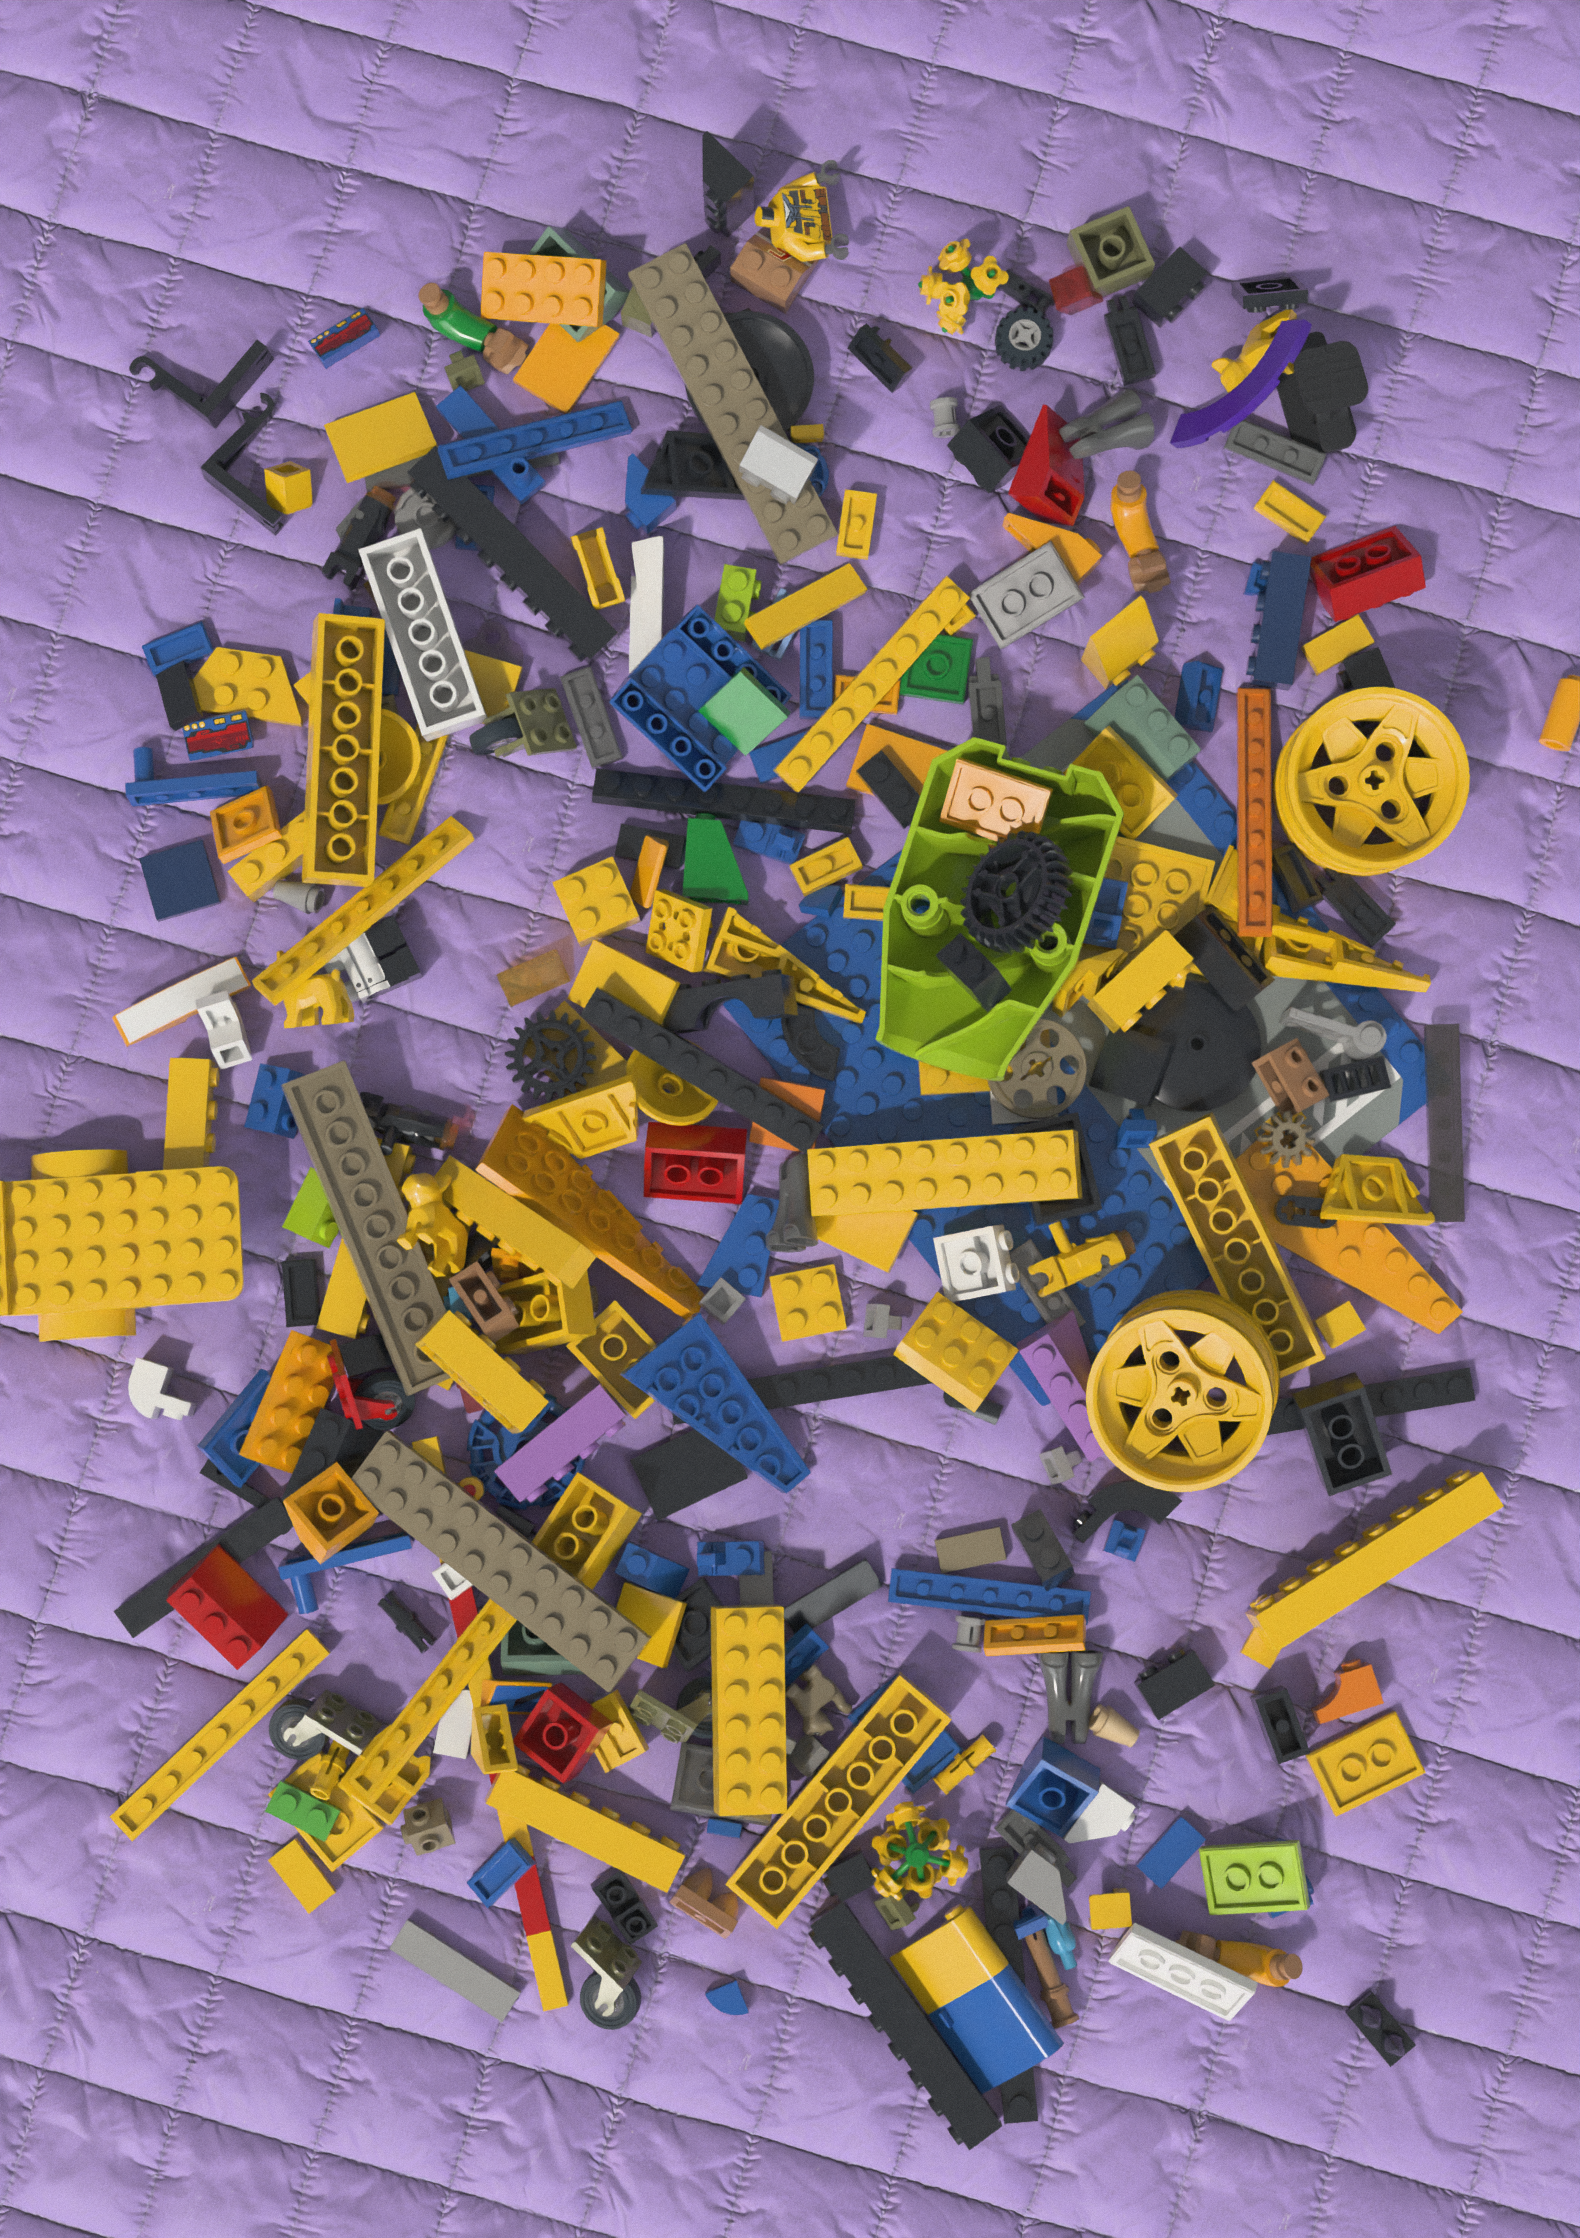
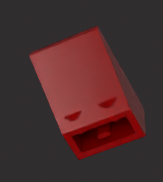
M1043 404L1008 494L1042 522L1073 526L1084 500L1085 491L1083 458L1074 459L1069 449L1081 439L1078 438L1070 442H1064L1059 430L1067 422L1048 405Z

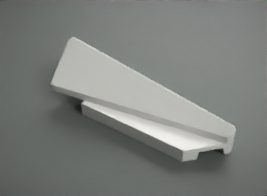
M663 536L632 542L636 576H631L629 674L663 637L665 546Z

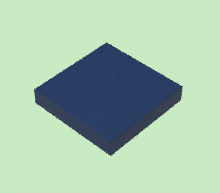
M203 840L139 858L158 922L222 904Z

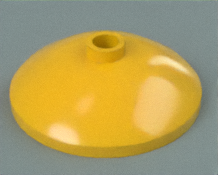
M382 708L379 751L381 763L379 764L377 806L398 799L411 788L418 776L422 758L420 743L412 727L398 714Z
M635 1049L627 1061L625 1076L634 1074L636 1077L637 1106L645 1114L657 1121L678 1126L694 1124L705 1119L714 1110L719 1101ZM663 1089L669 1090L670 1093L665 1092Z

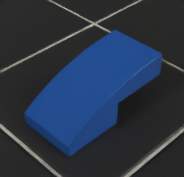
M1104 877L1083 943L1116 949L1128 886L1127 881Z

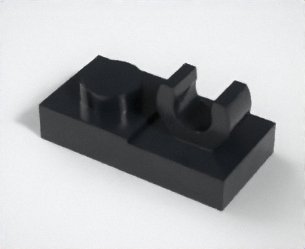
M866 323L859 328L847 349L893 393L901 387L912 367L889 346L892 341L890 338L884 341L877 334L880 330L878 326L871 328Z

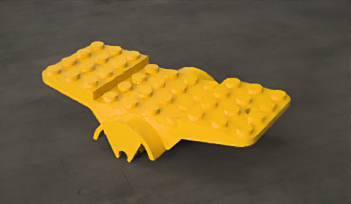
M73 1150L31 1156L32 1180L0 1181V1317L38 1315L39 1342L136 1336L135 1309L230 1301L240 1296L243 1291L244 1268L239 1180L235 1172L227 1167L217 1166L128 1173L127 1150Z

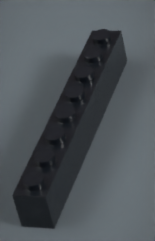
M435 445L407 472L411 481L408 486L420 499L426 496L434 504L431 509L435 515L444 523L449 520L457 528L454 531L455 535L466 546L472 543L479 551L477 554L479 560L488 569L494 566L502 574L499 578L500 581L512 593L517 590L525 598L522 603L534 616L540 613L548 621L545 627L555 638L559 639L562 636L570 644L567 649L580 663L585 659L591 666L618 640V632L466 476L447 479L437 451L438 447Z
M838 1899L809 1921L812 1929L808 1932L810 1938L819 1950L825 1947L832 1958L828 1962L837 1976L840 1978L842 1975H845L852 1986L848 1988V1991L857 2004L861 2005L863 2002L866 2004L871 2012L867 2016L878 2033L884 2030L891 2042L887 2045L896 2059L900 2061L904 2058L911 2068L907 2072L918 2089L924 2086L930 2094L931 2098L927 2101L938 2117L944 2114L950 2122L951 2126L947 2129L958 2145L964 2142L970 2151L1001 2128L1002 2123L999 2116L979 2091L967 2071L845 1901L841 1902Z

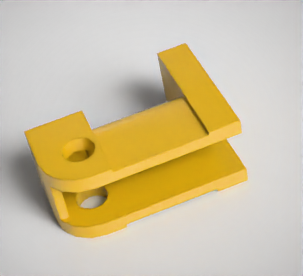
M603 527L570 537L573 548L577 550L592 606L596 610H600L625 602L619 578L616 577L607 549Z

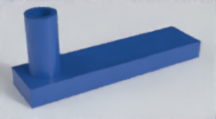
M461 385L436 405L438 412L462 439L500 430ZM515 458L509 465L490 469L521 505L546 485L545 480L523 458Z
M138 747L133 750L135 782L125 783L126 797L133 807L239 797L262 788V781L257 771L155 780L153 749L149 747Z
M404 1530L351 1543L321 1565L311 1553L282 1560L278 1566L281 1580L290 1578L299 1614H308L319 1609L310 1573L411 1549L414 1544V1538Z

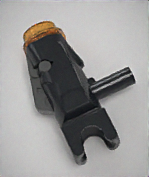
M373 486L371 491H367L364 497L351 509L350 513L336 527L340 542L336 550L330 553L322 568V575L325 578L332 580L338 571L345 570L346 575L343 583L350 591L356 588L364 573L362 570L364 565L358 549L376 544L379 536L385 534L389 517L395 509L393 505L396 500L395 496L382 488Z
M368 1092L360 1093V1099L373 1131H378L384 1135L380 1145L383 1155L389 1156L392 1154L396 1139L426 1148H436L441 1151H445V1148L454 1149L460 1125L452 1123L453 1119L431 1113L429 1110L423 1111L410 1104L404 1106L393 1103L386 1104L383 1103V1096Z

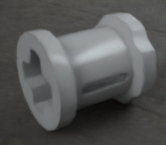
M938 398L930 402V410L933 411L935 428L932 430L934 437H953L961 429V426L957 424L956 407L958 401L956 398Z
M956 1615L955 1620L958 1622L956 1642L952 1643V1649L981 1653L982 1647L979 1646L981 1625L985 1624V1619Z

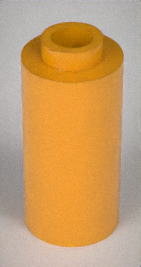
M1567 675V678L1559 679L1539 738V743L1558 751H1570L1580 723V677L1576 675Z

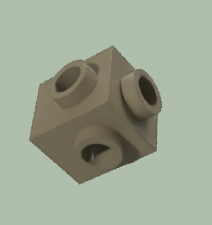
M442 1798L403 1810L405 1824L400 1826L402 1837L406 1845H412L417 1856L431 1853L456 1843L452 1820Z

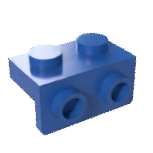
M260 1063L244 1127L294 1139L298 1127L281 1085L306 1074Z

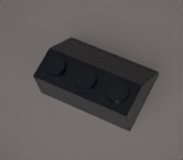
M706 131L702 135L703 197L706 217L704 220L711 230L715 233L721 232L728 238L755 212L754 175Z
M321 1408L281 1501L283 1502L284 1499L336 1462L352 1478L385 1432L370 1428L363 1423V1428L356 1430L352 1418L346 1419L345 1415L328 1408Z

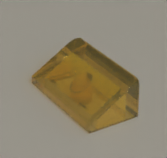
M553 949L496 975L510 1007L571 981L557 949Z

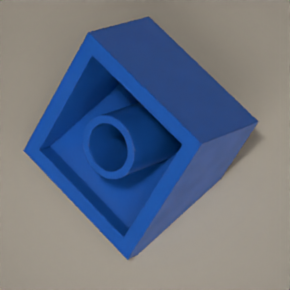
M1043 1736L1025 1759L1005 1805L1063 1838L1099 1793L1100 1768Z

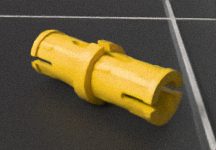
M982 1734L962 1754H956L954 1756L955 1760L932 1779L948 1795L968 1775L972 1777L976 1773L974 1769L997 1750Z
M333 1740L327 1755L322 1756L319 1762L321 1768L313 1786L310 1788L312 1795L323 1800L330 1799L331 1792L339 1775L343 1774L347 1767L345 1761L350 1750Z

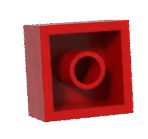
M560 1682L546 1689L513 1739V1744L564 1784L580 1774L613 1722Z

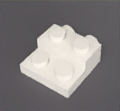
M1003 1224L933 1238L944 1296L950 1301L956 1302L1016 1290L1015 1283L1019 1282L1020 1275L1017 1265L1011 1263L1009 1250L1013 1248V1239L1011 1233L1008 1230H1004Z

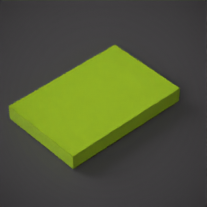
M1300 1840L1207 1845L1199 1848L1209 1915L1299 1911L1310 1908Z

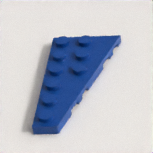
M694 1313L620 1373L621 1376L781 1493H788L811 1474L806 1464L700 1313Z

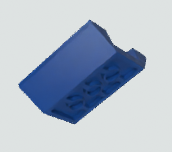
M697 604L659 640L631 671L611 697L609 703L703 792H706L727 769L726 763L739 749L698 711L700 707L742 667L754 676L783 705L793 695Z

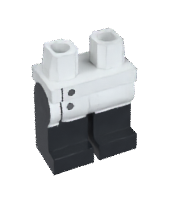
M394 916L361 934L324 965L328 974L334 969H338L340 973L345 970L347 971L351 980L344 984L352 1003L361 1000L362 1003L368 1002L372 998L381 996L423 977Z

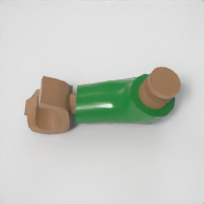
M427 283L420 289L418 298L423 304L424 316L435 330L463 346L483 353V359L504 374L508 375L515 366L520 367L526 358L525 352L529 346L527 343L514 336L509 330L504 328L497 329L496 325L475 315L460 304L449 290L441 289L436 283Z

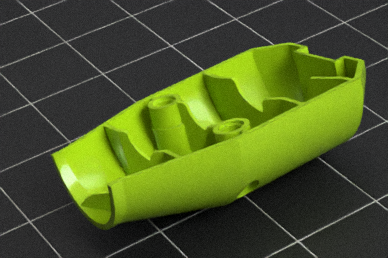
M973 737L932 759L883 908L880 1023L875 1040L893 1051L941 1069L970 1077L1001 1081L1005 1077L1008 1065L1076 967L1123 821L1124 812L1102 772L1069 764L1066 776L1062 775L1063 772L1050 766H1044L1043 770L1031 767V763L1017 757L1010 759L1005 745ZM959 757L1053 789L1040 835L1053 841L1064 851V855L1070 860L1068 866L1073 870V873L1068 878L1074 884L1067 888V891L1072 894V897L1065 899L1064 904L1068 909L1061 910L1059 917L1062 921L1054 922L1052 925L1054 932L1046 931L1044 933V942L1036 939L1034 949L1025 947L1023 953L1015 951L1010 955L1004 952H995L976 941L969 934V929L963 925L965 918L960 913L965 907L961 905L960 900L966 897L962 888L967 887L969 884L965 876L973 874L975 869L972 864L978 865L981 861L979 854L983 853L986 855L989 852L988 845L993 844L997 846L998 842L939 822L955 763ZM1013 882L1006 891L1007 897L1014 893L1016 882ZM921 906H930L925 913H915L917 908ZM991 909L993 925L998 929L1000 927L998 924L999 917ZM959 933L972 943L1000 971L1012 988V991L989 1012L985 1011L950 976L936 957V954ZM1057 944L1053 950H1045L1048 946Z

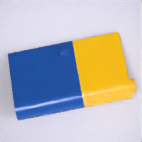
M958 1904L944 1915L947 1920L939 1928L893 1954L889 1959L979 2091L984 2094L1047 2059L1058 2051L1064 2042L970 1905L963 1908L961 1904Z

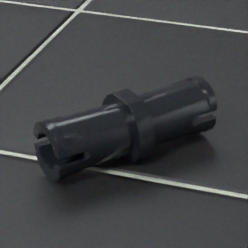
M394 1590L390 1591L385 1596L391 1601L392 1605L384 1598L377 1605L392 1619L396 1629L400 1633L403 1632L419 1649L421 1654L425 1653L429 1647L424 1643L423 1638L431 1646L438 1639L418 1619L419 1615L415 1611H411L396 1595Z

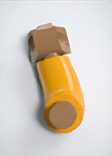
M1124 471L1119 474L1117 484L1111 492V515L1117 533L1131 558L1128 562V572L1135 592H1157L1162 590L1163 586L1171 583L1165 557L1161 551H1158L1159 546L1149 521L1146 505L1147 492L1146 488L1141 484V476L1135 471Z
M1185 1930L1182 1931L1180 1939L1175 1940L1176 1943L1267 1986L1282 1987L1290 1979H1297L1302 1974L1303 1964L1299 1956L1287 1954L1282 1949L1242 1941H1216L1211 1935Z

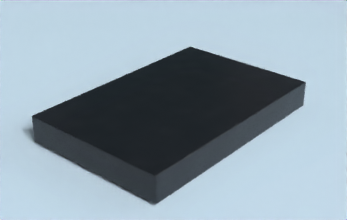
M697 1430L690 1431L630 1460L657 1520L665 1518L748 1478L742 1463Z

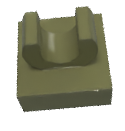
M461 350L449 355L452 364L445 366L444 369L453 391L460 385L465 391L485 384L474 354L464 358Z
M901 1889L900 1892L903 1895L901 1900H897L894 1896L890 1895L888 1898L880 1896L873 1902L891 1931L905 1927L916 1919L913 1913L919 1909L920 1904L917 1902L908 1906L904 1900V1896L911 1890Z

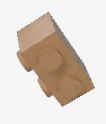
M1298 1038L1252 1062L1282 1118L1286 1111H1290L1293 1116L1330 1096L1323 1080L1318 1076Z
M476 1261L449 1279L484 1335L493 1343L519 1327L514 1318V1315L519 1312L508 1296L502 1299L497 1291L501 1288V1285L491 1270L485 1273Z

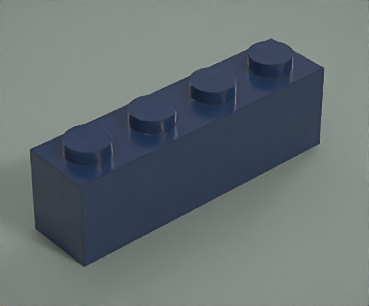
M1272 551L1268 560L1262 561L1260 579L1265 580L1264 591L1258 592L1255 611L1260 612L1259 624H1253L1250 643L1256 645L1254 656H1248L1246 675L1251 676L1250 685L1286 691L1293 685L1311 556Z

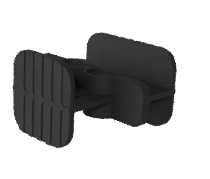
M1309 333L1294 362V373L1289 375L1281 373L1278 377L1280 383L1276 388L1291 439L1320 452L1330 453L1349 448L1354 442L1356 426L1350 406L1360 404L1366 398L1368 383L1360 355L1353 344L1347 341L1327 344L1323 333Z

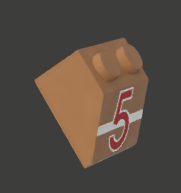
M762 227L746 242L730 267L731 282L786 314L819 260L801 262L784 249L776 248L772 244L770 229Z

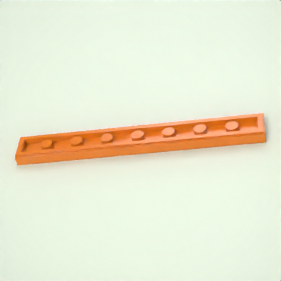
M1238 688L1236 692L1237 936L1271 937V689Z

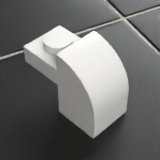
M228 990L196 999L197 1010L208 1032L211 1051L220 1069L251 1061L249 1041L236 1002L232 1001Z
M136 1358L128 1384L129 1396L134 1407L142 1415L150 1419H158L161 1408L164 1409V1416L182 1421L183 1415L193 1416L197 1403L166 1394L174 1368L144 1358Z

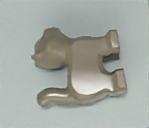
M812 1664L799 1676L802 1681H807V1686L802 1690L796 1683H791L785 1689V1698L790 1699L798 1713L802 1715L803 1732L807 1736H822L828 1730L833 1731L834 1727L828 1716L820 1711V1708L833 1700L840 1712L849 1714L852 1711V1705L845 1701L844 1695L836 1684L824 1676L815 1664Z

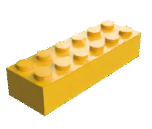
M778 1604L711 1606L714 1812L719 1816L787 1814L784 1607Z

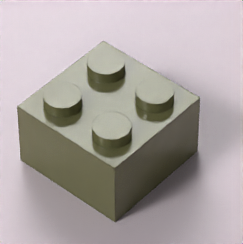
M1130 206L1069 231L1066 245L1091 301L1146 280L1152 275L1155 263Z

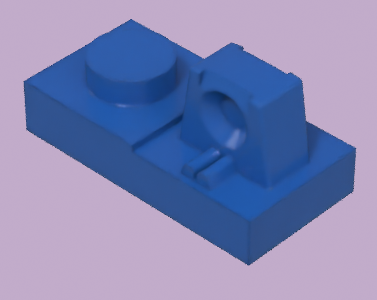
M741 821L733 846L791 865L797 862L805 834L779 825Z
M764 1541L697 1542L698 1576L765 1574Z

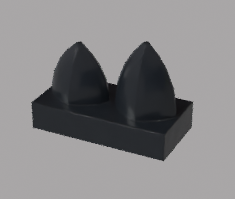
M1371 1990L1345 2011L1390 2067L1416 2046Z

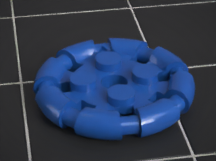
M548 1393L543 1396L549 1401L548 1404L520 1433L512 1434L503 1426L496 1435L489 1429L495 1418L487 1410L479 1420L475 1419L471 1426L466 1450L470 1451L471 1464H468L472 1476L479 1478L483 1482L484 1493L489 1492L497 1498L495 1502L517 1510H528V1507L540 1505V1508L547 1507L559 1501L577 1472L582 1474L586 1459H582L579 1455L571 1462L574 1469L558 1481L551 1478L545 1483L548 1490L531 1503L528 1499L519 1502L507 1486L504 1488L495 1481L498 1475L494 1471L517 1452L518 1444L523 1440L531 1441L549 1426L547 1422L542 1420L547 1412L558 1419L570 1409L569 1406L567 1408L563 1407L557 1402V1397ZM493 1448L494 1461L484 1462L483 1449Z

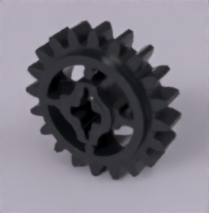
M551 1010L548 1020H544L543 1015L539 1011L537 1012L536 1023H533L527 1017L524 1018L527 1029L523 1030L515 1026L514 1030L519 1035V1039L508 1038L507 1040L511 1046L515 1047V1050L505 1052L507 1058L514 1059V1062L508 1064L506 1069L508 1071H518L512 1078L513 1083L524 1081L521 1088L523 1093L534 1088L533 1098L535 1100L541 1096L542 1092H545L547 1102H551L554 1093H557L559 1098H563L567 1089L572 1094L577 1093L576 1083L583 1086L588 1085L582 1075L584 1073L594 1074V1070L587 1066V1063L596 1061L597 1057L593 1054H588L587 1051L593 1049L596 1045L591 1041L584 1042L590 1032L588 1029L581 1032L577 1031L581 1024L579 1019L569 1025L568 1013H564L561 1019L557 1020L555 1011ZM559 1031L569 1037L565 1040L551 1041L542 1032ZM533 1040L536 1045V1054L532 1061L525 1065V1050L529 1042ZM543 1044L552 1052L559 1051L556 1059L560 1068H556L549 1060L543 1062L546 1058L545 1050L542 1047ZM577 1047V1063L573 1071L569 1073L565 1066V1060L570 1051ZM550 1071L560 1081L543 1082L533 1076L538 1072Z

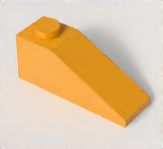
M1011 513L1004 517L1002 527L1030 553L1052 541L1078 586L1101 561L1100 548L1088 537L1084 539L1078 533Z

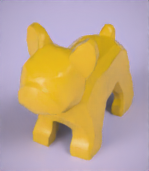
M1293 309L1284 310L1257 324L1250 331L1238 358L1234 360L1217 358L1212 362V367L1221 374V383L1228 393L1249 375L1264 356L1278 331L1277 327L1281 324V321L1295 320L1297 318ZM1289 362L1282 373L1287 375L1294 373V363Z
M282 950L277 951V959L284 954ZM334 969L330 974L312 975L283 999L287 1012L284 1028L319 1025L318 1013L320 1006L323 1009L322 1025L354 1022L353 1005L348 997L342 978H340V971L338 969Z
M428 1173L412 1174L407 1177L402 1185V1192L406 1200L410 1202L412 1209L408 1214L405 1233L399 1235L397 1242L406 1250L413 1249L419 1238L428 1244L433 1243L435 1258L429 1263L427 1269L436 1277L446 1276L450 1269L455 1274L464 1268L468 1233L465 1226L451 1213L442 1200L443 1192L451 1183L452 1177L450 1174L433 1177Z

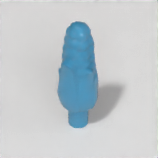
M1040 1908L1049 1924L1045 1931L1052 1951L1060 1955L1065 1970L1076 1967L1077 1962L1072 1951L1076 1948V1939L1069 1923L1066 1921L1063 1925Z

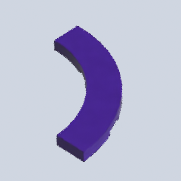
M1305 319L1281 321L1278 331L1264 356L1237 387L1220 400L1203 409L1180 414L1170 444L1176 448L1202 444L1209 441L1210 436L1219 431L1225 433L1249 416L1279 385L1278 377L1289 362L1294 363L1308 337L1312 324Z

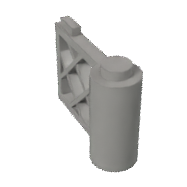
M1290 1007L1285 1011L1279 1021V1024L1341 1043L1346 1055L1353 1060L1367 1059L1380 1051L1386 1043L1387 1035L1385 1029L1375 1021H1365L1353 1027L1294 1007Z

